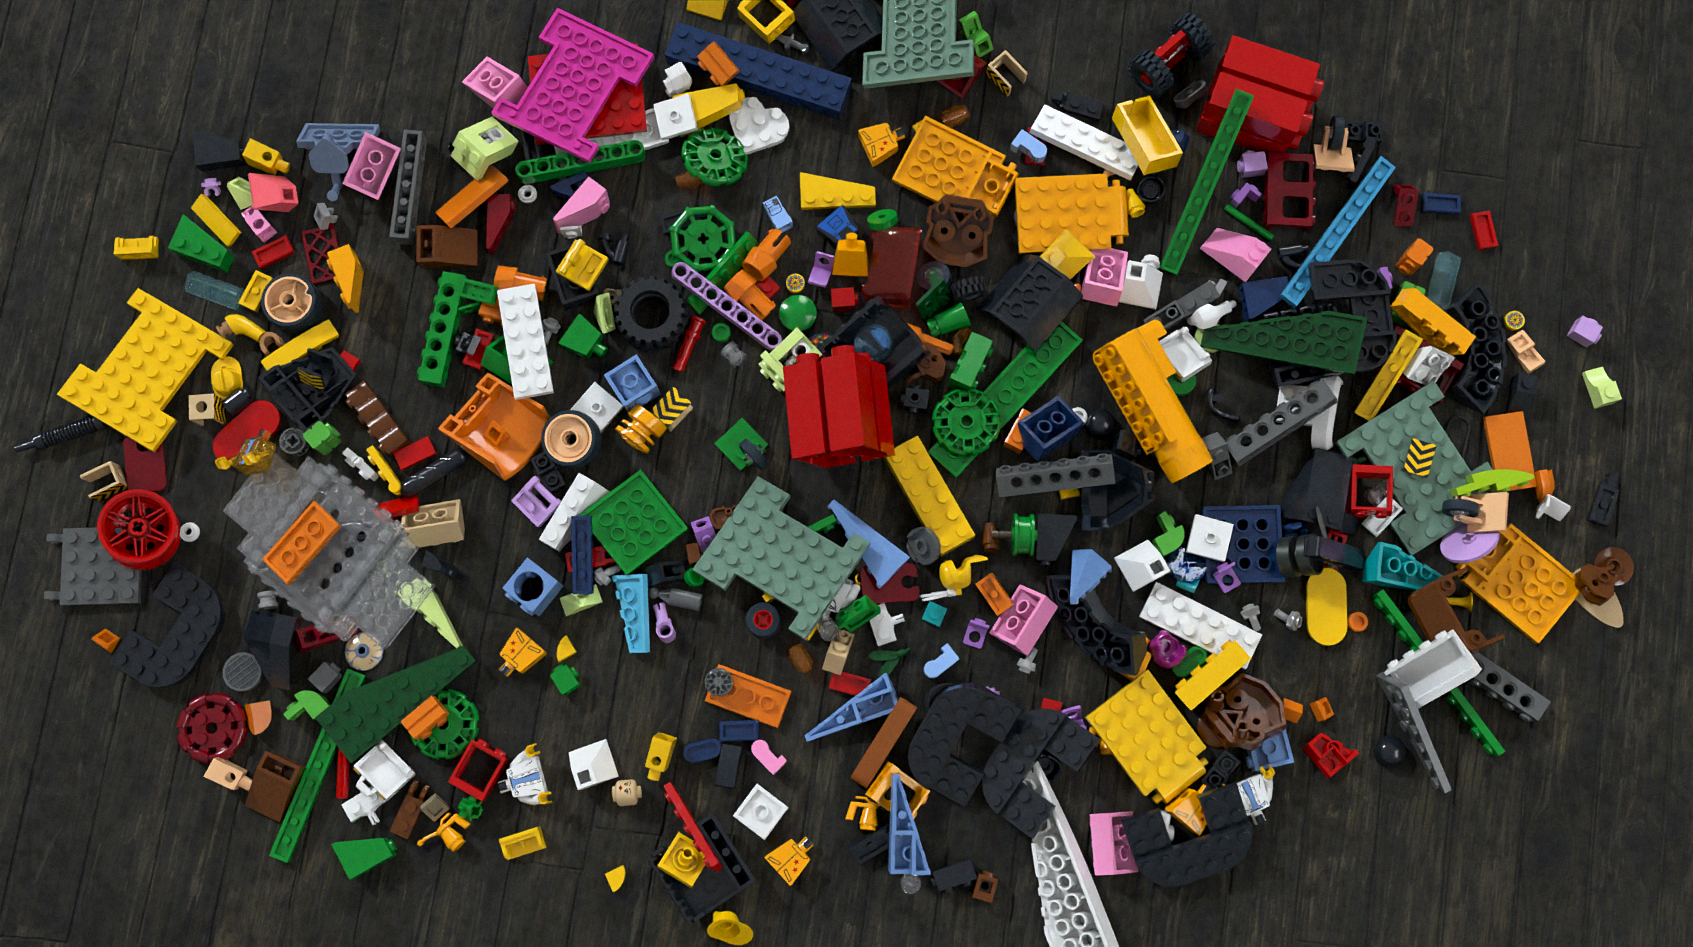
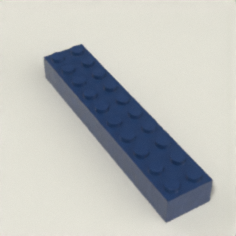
M677 22L665 53L667 64L675 65L678 62H682L686 70L710 77L712 74L708 69L704 71L698 64L700 60L697 56L712 42H716L740 70L728 84H737L740 88L840 120L852 87V78Z

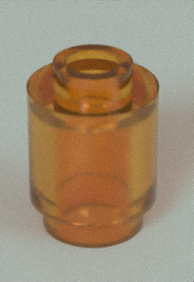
M958 104L942 111L941 121L943 125L952 128L966 122V119L970 116L966 106Z
M801 643L788 650L789 658L797 673L802 672V674H805L813 669L812 665L814 662L806 647H803Z

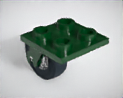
M938 261L925 264L917 275L918 284L925 294L915 304L925 324L926 320L934 318L937 312L946 306L952 298L948 290L952 279L950 270L944 263Z

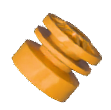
M635 403L628 412L633 421L629 422L623 419L621 422L627 429L618 425L615 430L630 446L647 454L650 449L644 443L646 442L654 446L655 443L650 438V435L660 438L667 427L652 413Z

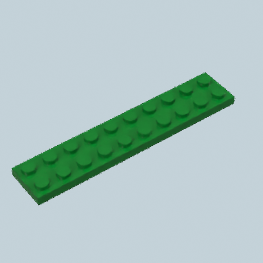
M1063 322L1060 323L1036 353L1026 346L984 391L985 396L990 400L992 399L999 409L1001 429L1082 343L1083 339ZM982 402L977 404L981 410L985 406ZM963 417L961 422L964 426H970L972 419L970 417ZM986 417V423H992L991 417ZM982 432L980 437L985 439L987 434ZM952 434L948 437L952 442L956 439ZM972 440L965 441V446H972ZM939 441L928 451V454L955 478L978 455H973V453L966 454L965 456L954 454L948 451L944 444L941 445Z

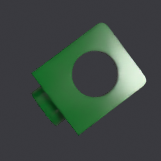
M476 301V303L459 307L458 310L462 315L479 311L482 303Z

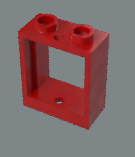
M1353 464L1350 515H1355V517L1359 518L1370 515L1379 519L1391 516L1393 466ZM1357 478L1387 479L1386 508L1356 506Z
M479 738L478 741L471 740L448 782L475 798L486 801L510 759L505 757L507 753L498 748L495 751L488 747L489 743ZM477 748L500 760L484 791L460 778Z

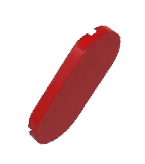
M264 400L255 401L248 405L216 435L213 441L215 456L217 458L226 457L227 461L242 457L246 453L244 452L245 449H248L247 445L250 444L249 439L257 438L258 442L254 441L250 448L252 451H249V453H255L279 430L281 425L279 409L272 403ZM261 429L265 430L263 436H258Z

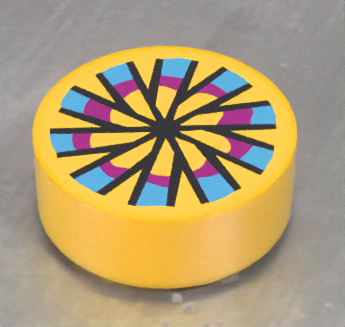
M799 274L788 276L786 280L788 291L794 294L800 293L805 287L804 278Z
M1511 311L1505 315L1503 322L1507 329L1516 331L1524 325L1525 319L1520 312Z

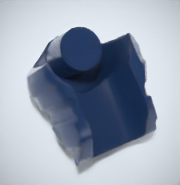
M1302 521L1284 525L1285 537L1307 535L1308 528Z

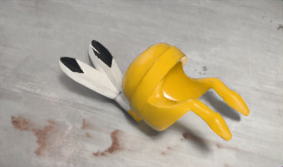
M983 555L967 557L958 569L955 568L952 560L943 562L940 565L939 574L940 580L947 591L925 593L919 595V597L922 598V601H928L946 596L962 595L961 589L969 586L971 583V563L985 561L988 558Z

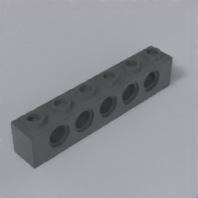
M403 131L389 236L395 244L414 245L427 138L423 131Z
M1322 379L1321 381L1311 383L1308 386L1309 389L1296 393L1289 402L1279 404L1272 413L1262 415L1258 422L1247 425L1240 434L1230 436L1226 443L1228 451L1237 465L1241 466L1338 403L1336 396L1326 382ZM1310 397L1318 398L1317 402L1313 404L1307 401ZM1298 407L1301 409L1299 414L1291 413L1293 408ZM1278 418L1285 420L1282 425H1276L1275 421ZM1261 429L1268 430L1265 436L1258 435ZM1249 439L1252 441L1249 446H1242L1244 440Z
M1099 454L1092 457L1080 456L1076 459L1062 458L1058 461H1041L1035 464L1022 463L1018 466L1004 465L996 468V481L999 497L1115 484V473L1112 454ZM1091 468H1097L1098 470H1096V471H1091L1090 469H1091ZM1073 470L1079 471L1078 473H1071ZM1052 473H1059V475H1057V476H1053V475H1051V474H1052ZM1033 475H1039L1040 477H1038V478H1033L1032 476H1033ZM1019 477L1020 480H1014L1013 478Z
M1479 652L1472 654L1482 670L1478 675L1469 679V683L1474 687L1484 689L1486 691L1485 694L1490 698L1503 702L1502 705L1506 709L1519 713V717L1526 722L1539 721L1551 701ZM1488 674L1493 678L1492 684L1487 682L1486 677ZM1504 686L1509 688L1508 696L1503 691ZM1521 697H1523L1526 700L1525 707H1523L1520 703Z

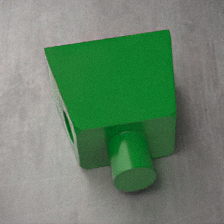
M578 314L559 341L561 348L586 359H590L593 353L602 358L608 350L607 347L600 344L603 340L602 334L580 314Z

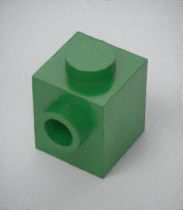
M561 664L552 670L554 673L550 677L563 696L582 686L577 679L579 674L574 666L570 668L567 664L565 666Z

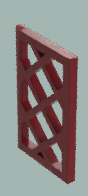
M334 224L329 225L328 229L320 230L318 227L301 231L311 282L315 285L334 280L333 277L335 275L329 273V266L326 270L317 266L323 257L329 259L326 252L331 245L335 249L339 248ZM331 229L332 238L329 241L322 234L324 231ZM313 234L316 236L311 245L307 244L306 235ZM319 239L328 243L322 252L314 248ZM312 250L320 254L315 263H312L310 258ZM315 268L324 273L319 279L314 278L313 271Z

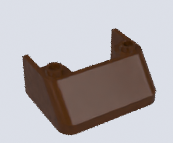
M1467 567L1442 576L1414 591L1408 597V604L1427 640L1432 642L1440 632L1444 630L1449 632L1453 629L1472 655L1495 645L1504 639L1505 636L1502 634L1486 641L1480 631L1469 630L1465 632L1446 597L1453 594L1456 589L1454 580L1468 571Z

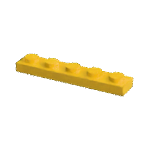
M1405 329L1396 343L1393 352L1383 364L1354 413L1368 421L1376 416L1423 341L1421 337Z

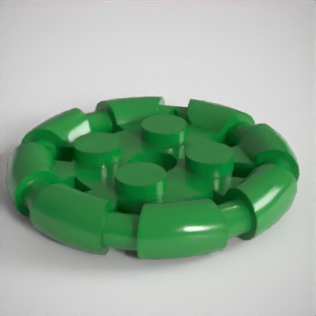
M699 129L688 136V140L682 146L681 155L685 161L684 166L691 176L702 180V183L707 185L720 186V184L730 185L735 183L742 177L741 174L746 171L748 157L743 150L744 146L736 136H731L728 134V131L723 129ZM711 153H716L720 157L714 158L711 156Z
M973 388L971 390L956 389L943 396L944 399L935 406L932 415V421H934L933 432L941 445L944 444L948 451L962 456L972 453L976 455L987 450L990 444L996 441L1001 429V423L999 422V416L1001 415L996 403L986 397L984 392ZM968 397L969 402H962L961 398ZM979 402L985 405L982 410L977 406ZM949 404L954 406L951 411L946 408ZM963 417H970L972 424L964 426L961 419ZM986 417H991L992 423H986ZM942 420H947L948 426H942ZM982 432L987 434L985 439L980 437ZM950 434L956 438L954 442L948 438ZM972 440V446H965V441Z
M449 689L448 691L442 690L435 696L441 703L442 698H448V705L442 704L450 714L446 717L449 722L448 727L442 730L440 727L435 726L431 730L432 734L428 737L431 740L428 744L422 739L415 740L410 734L412 742L421 749V753L437 760L440 758L448 760L465 753V749L469 746L471 740H476L479 728H477L479 714L474 703L470 702L464 693ZM460 704L464 707L461 712L456 708ZM464 720H470L469 728H464ZM460 736L463 741L457 744L455 740ZM440 744H446V750H440Z

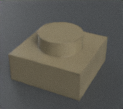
M435 793L420 808L421 811L435 822L449 810V805Z

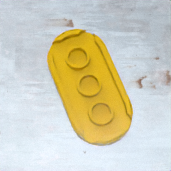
M1323 568L1320 575L1309 576L1306 582L1307 631L1315 642L1323 646L1339 643L1347 632L1346 582L1338 571L1331 568Z

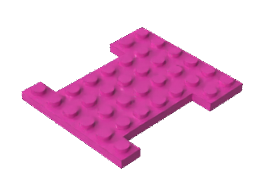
M557 8L539 36L541 42L553 48L519 103L516 105L500 98L491 113L494 117L590 163L597 153L599 146L585 139L586 134L618 82L622 80L637 87L653 61L654 54Z

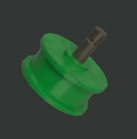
M1013 514L1011 531L992 530V538L1011 539L1012 556L1020 553L1029 554V557H1033L1034 544L1037 541L1034 514H1030L1029 517H1018L1017 514Z

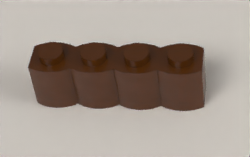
M365 381L345 394L348 398L345 400L352 410L354 408L359 413L356 415L362 424H367L369 435L373 439H378L380 442L378 447L383 454L388 453L390 456H393L394 452L410 443Z

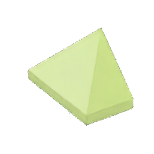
M238 176L227 183V187L240 210L253 205L248 181Z
M609 292L596 296L593 312L602 333L615 330Z
M596 584L594 585L593 594L571 593L560 598L566 616L603 603Z

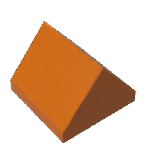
M494 420L491 421L483 434L497 447L509 437L508 432Z
M105 628L93 636L92 640L112 653L121 641V638Z
M1326 697L1310 703L1318 722L1334 715Z
M1283 698L1285 719L1297 723L1303 714V705Z

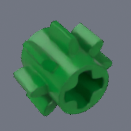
M472 795L469 798H462L458 806L461 812L458 815L471 822L472 818L478 819L483 811L481 807L482 801Z

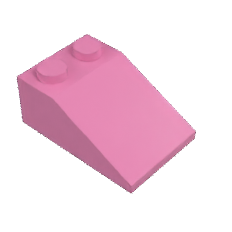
M486 57L462 81L467 88L493 109L500 98L517 104L528 88L518 74L489 57Z
M588 177L553 218L557 232L562 234L560 227L580 226L598 218L602 213H606L610 207L607 190Z
M1216 228L1200 248L1244 282L1249 279L1271 251L1270 247L1255 237Z
M1113 248L1108 250H1090L1096 257L1086 266L1081 290L1083 294L1082 299L1117 307L1123 289L1128 252Z

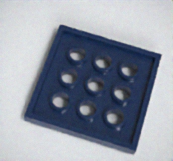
M1280 505L1202 507V516L1234 524L1226 559L1230 564L1235 562L1236 565L1232 566V569L1240 583L1285 582V577L1279 570L1276 558L1277 543L1282 537ZM1240 520L1247 524V528L1244 531L1237 527V522ZM1258 520H1263L1266 523L1265 530L1257 528L1256 523ZM1259 539H1264L1267 542L1266 549L1258 547L1257 542ZM1239 540L1247 541L1248 548L1246 550L1239 548ZM1204 557L1206 584H1218L1213 574L1218 571L1216 567L1220 566V561ZM1260 558L1268 561L1266 569L1259 566ZM1240 559L1248 560L1249 567L1247 569L1240 567ZM1225 575L1222 578L1223 584H1233V578L1230 575Z

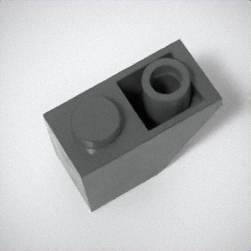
M1218 432L1203 437L1202 439L1213 459L1211 463L1207 464L1213 479L1217 480L1232 474L1228 446Z

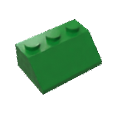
M503 334L486 347L480 365L512 384ZM548 358L549 367H551L553 361Z

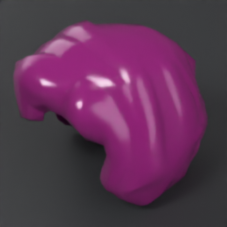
M1166 630L1159 631V634L1150 642V653L1154 662L1165 669L1178 665L1187 654L1185 645L1179 644L1177 638L1172 637L1170 632Z

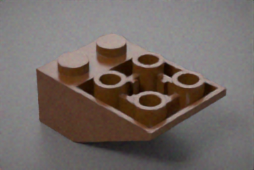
M441 225L417 226L416 262L421 268L478 266V230L458 227L450 228L449 226Z
M265 750L256 768L245 806L281 822L297 790L306 766L274 751Z

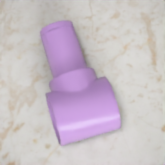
M659 603L660 610L657 604L653 606L657 619L656 633L662 642L670 643L675 639L676 631L672 626L671 619L668 618L665 603ZM664 629H671L668 635H662Z

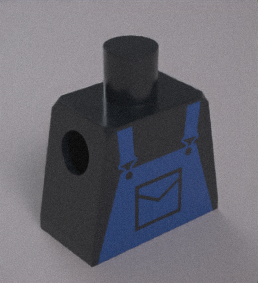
M842 204L816 227V233L833 247L837 248L838 240H846L847 233H855L858 236L859 228Z

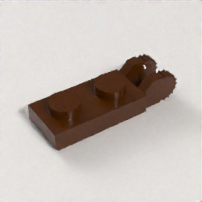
M416 780L413 781L409 788L408 794H406L390 829V832L406 839L410 838L422 812L420 806L425 802L430 790V786L425 785L419 799L414 797L419 786V782Z

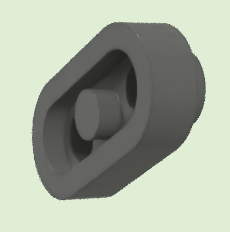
M1203 80L1195 81L1175 95L1173 100L1176 107L1186 109L1197 99L1203 97L1208 91L1206 82Z

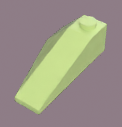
M418 578L397 592L415 611L423 613L424 619L432 626H436L438 632L456 648L463 646L441 601L432 590L434 586L427 579L423 581Z

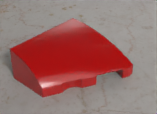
M1319 733L1302 747L1304 752L1327 779L1332 777L1359 754L1357 750H1350L1342 746L1343 743L1331 740L1329 736L1323 733Z

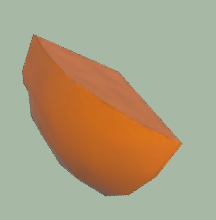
M1546 469L1535 472L1537 483L1535 489L1539 503L1543 501L1547 494L1552 495L1555 489L1552 470Z
M270 700L245 705L250 731L254 735L263 732L271 721Z

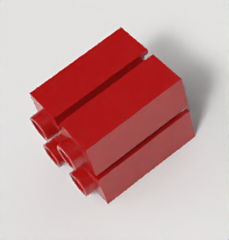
M1233 35L1217 66L1208 93L1211 99L1210 101H1205L1196 131L1215 137L1234 91L1239 89L1254 95V98L1234 144L1256 152L1265 151V155L1268 152L1285 153L1287 148L1296 150L1302 136L1305 137L1313 119V115L1309 114L1313 102L1316 103L1324 86V81L1316 78L1320 64Z
M844 345L832 348V356L821 358V361L819 354L805 353L796 356L797 364L783 366L792 459L826 469L857 463L856 456H861L862 462L895 456L885 365L871 360L869 353H856L854 346Z

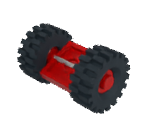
M1184 13L1170 26L1171 37L1163 46L1158 47L1155 53L1144 49L1129 62L1128 70L1132 73L1131 77L1135 79V83L1139 84L1140 88L1144 89L1145 93L1150 94L1151 97L1158 98L1174 84L1173 74L1169 72L1170 69L1185 56L1187 58L1191 57L1192 61L1196 60V62H1199L1215 48L1214 36L1206 28L1207 25L1203 24L1200 18L1197 19L1196 15Z

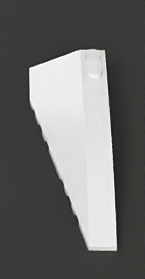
M1037 761L1033 766L1034 772L1032 773V770H1030L1023 783L1056 806L1035 838L1032 839L1033 843H1031L1035 873L1039 882L1038 893L1042 901L1041 913L1045 921L1044 932L1050 947H1119L1078 843Z

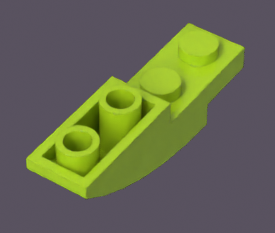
M1508 469L1483 471L1465 476L1468 484L1450 489L1452 497L1459 496L1460 498L1461 496H1471V491L1477 489L1478 492L1489 489L1492 492L1498 490L1499 493L1511 490L1510 486L1517 484L1518 487L1530 484L1529 480L1534 479L1535 476L1528 472Z

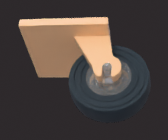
M1333 116L1329 126L1324 128L1322 144H1314L1313 146L1317 169L1339 170L1341 172H1354L1355 170L1352 150L1346 147L1349 131L1348 128H1345L1343 116Z
M1509 493L1472 494L1470 498L1456 496L1455 499L1443 502L1442 513L1454 517L1455 521L1468 524V533L1506 531Z

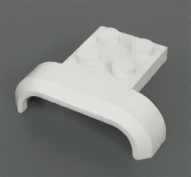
M1339 376L1324 378L1323 380L1334 393L1338 402L1339 391L1343 381ZM1297 385L1280 387L1277 406L1283 402H1289L1292 400L1293 395L1300 391L1304 392L1309 388ZM1310 397L1307 402L1313 404L1317 402L1318 398ZM1337 403L1304 424L1305 426H1312L1311 445L1313 449L1329 450L1333 447L1332 434ZM1298 407L1293 408L1291 413L1299 414L1301 409ZM1278 418L1275 422L1284 423L1285 420Z

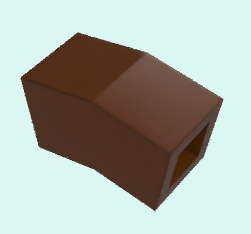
M698 542L686 545L690 568L694 567L701 558Z

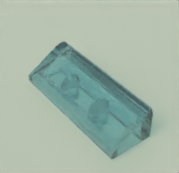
M1449 251L1437 254L1427 298L1442 310H1446L1450 306L1461 261L1460 257Z
M196 271L187 274L185 292L235 310L238 309V302L245 289Z

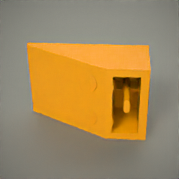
M347 244L327 252L329 256L327 263L330 270H333L335 274L333 278L337 287H340L342 291L340 295L344 304L347 305L348 309L352 308L355 313H359L364 271L356 253Z

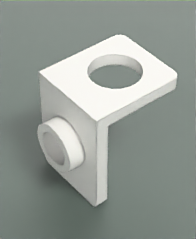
M582 225L560 227V231L564 238H576L582 236Z
M1547 494L1537 507L1536 518L1539 519L1545 513L1561 521L1571 509V506Z

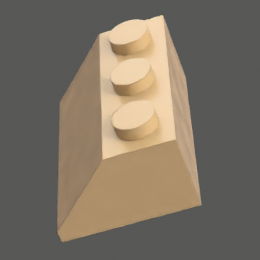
M461 500L419 506V512L402 515L400 533L406 550L464 540L465 527Z

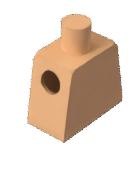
M219 757L213 758L203 776L231 790L241 787L249 791L253 779L246 776L248 770ZM232 773L235 775V780L231 778Z

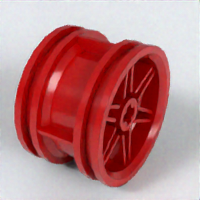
M133 489L117 494L105 504L98 517L97 532L102 546L117 563L126 568L148 570L163 565L172 558L181 541V527L171 505L155 492ZM147 509H152L153 513L147 516L145 514V511ZM127 510L132 512V516L129 518L124 515ZM136 525H140L142 528L141 532L136 530ZM163 525L164 530L161 532L157 531V526ZM116 528H121L123 530L118 535L115 534ZM153 542L155 544L154 548L148 549L147 545ZM133 544L134 549L129 551L126 549V546Z

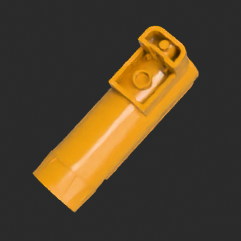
M1152 320L1096 350L1093 353V361L1146 455L1154 452L1170 482L1174 483L1211 463L1213 459L1167 380V377L1176 373L1158 341L1167 332L1160 321Z

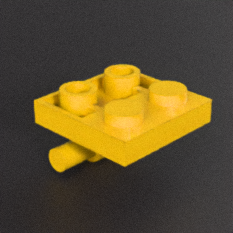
M575 239L556 269V273L590 291L609 259L585 245L583 240Z

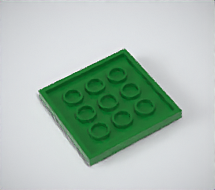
M641 469L579 515L592 516V534L626 576L688 530L687 526Z

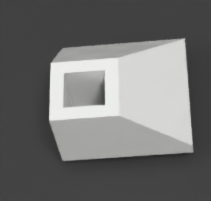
M1129 260L1126 265L1123 289L1119 302L1156 310L1163 273L1148 264Z
M1432 346L1418 348L1404 369L1403 374L1413 381L1427 385L1432 381L1436 382L1455 357Z
M1149 540L1114 558L1133 592L1170 572L1162 555Z
M607 739L569 752L571 770L578 790H583L619 777Z

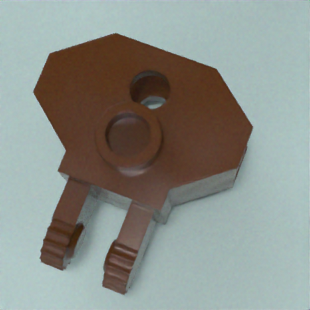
M924 343L931 353L914 367L918 373L906 379L908 384L920 378L921 380L926 378L935 383L943 380L946 362L936 346Z
M1613 563L1601 568L1587 564L1574 575L1575 587L1587 602L1601 606L1614 596V584L1623 578V575L1619 573L1613 577L1609 572L1615 568ZM1585 587H1587L1590 593L1585 591Z

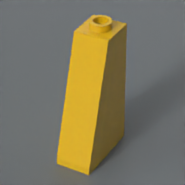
M737 84L672 95V98L685 94L690 95L698 129L743 108L742 101L745 100L744 91ZM689 132V133H686V134H683V135H680V136H681V137H682V136H686V135H688V134H690V133H692V132Z

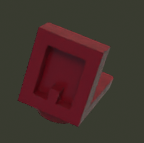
M1394 184L1393 192L1398 195L1394 218L1395 226L1412 227L1414 224L1419 190L1413 185Z

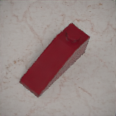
M492 194L488 198L486 249L490 254H494L513 219V212H516V201L513 200L510 194Z
M349 615L298 629L293 634V640L297 652L300 654L358 634L359 629L354 615Z

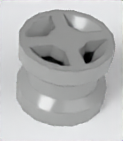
M277 591L257 593V597L260 599V604L258 605L260 610L279 607V603L276 601Z

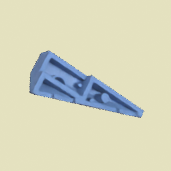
M833 500L828 505V509H832L836 515L838 525L841 524L846 531L845 536L848 540L854 532L870 542L871 545L862 558L868 566L867 571L869 574H873L877 581L876 585L880 589L910 557L837 501Z
M1092 549L1072 550L1070 604H1078V599L1084 598L1085 592H1091L1100 583V578H1105L1107 572H1112L1111 565Z
M884 673L876 681L805 735L806 741L808 742L890 714L898 702V697L888 674Z
M891 774L888 871L890 874L931 875L900 775Z

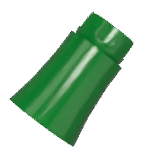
M961 301L944 312L935 315L934 318L926 320L933 337L971 326Z

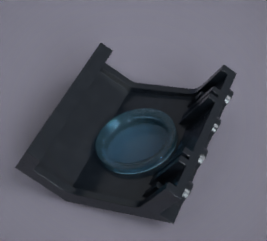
M879 295L869 300L862 310L854 313L846 324L838 327L836 332L826 338L819 347L822 354L830 357L832 356V348L844 345L854 346L856 353H869L871 360L885 365L888 389L931 353L916 332Z

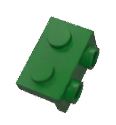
M865 595L835 615L836 625L839 629L845 627L851 633L880 614L881 609Z

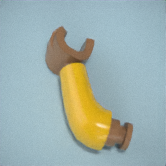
M238 314L224 317L226 321L221 323L222 326H216L223 339L226 338V334L231 335L235 333L236 335L244 334L260 343V347L266 356L270 355L268 351L270 344L276 343L279 348L285 345L280 336L273 332H266L248 318Z

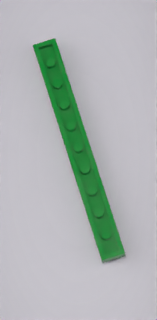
M1235 89L1161 262V269L1176 275L1178 274L1254 95Z
M1380 590L1372 595L1375 606L1383 610L1388 623L1395 626L1400 639L1404 642L1406 641L1410 646L1409 650L1413 649L1414 652L1419 650L1418 646L1423 641L1386 592ZM1455 687L1445 693L1448 703L1456 707L1459 711L1458 716L1471 727L1470 731L1477 739L1479 738L1483 743L1482 747L1485 752L1492 756L1503 754L1505 752L1503 747L1460 690Z
M347 669L333 703L346 692L363 686L367 676ZM324 728L320 732L269 856L286 863L291 861L338 747Z

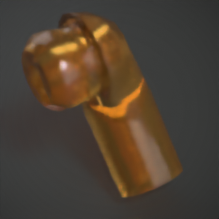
M962 328L952 337L954 355L963 353L962 344L970 337V329Z

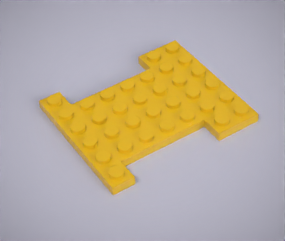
M138 288L127 304L141 312V314L97 372L80 363L57 395L155 453L177 423L176 419L162 412L207 351L223 360L234 345L229 340L223 339L222 336Z

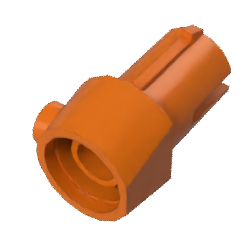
M779 229L767 231L769 234L758 247H753L742 263L743 269L757 281H764L777 269L776 261L791 244L790 238L786 235L776 247L773 246L782 233Z
M498 266L493 285L499 287L498 290L535 283L538 300L543 301L547 279L543 276L537 277L520 273L516 267Z
M742 269L724 286V289L736 302L740 301L752 314L760 320H764L771 313L770 311L774 310L776 305L774 301H771L755 285L758 281Z

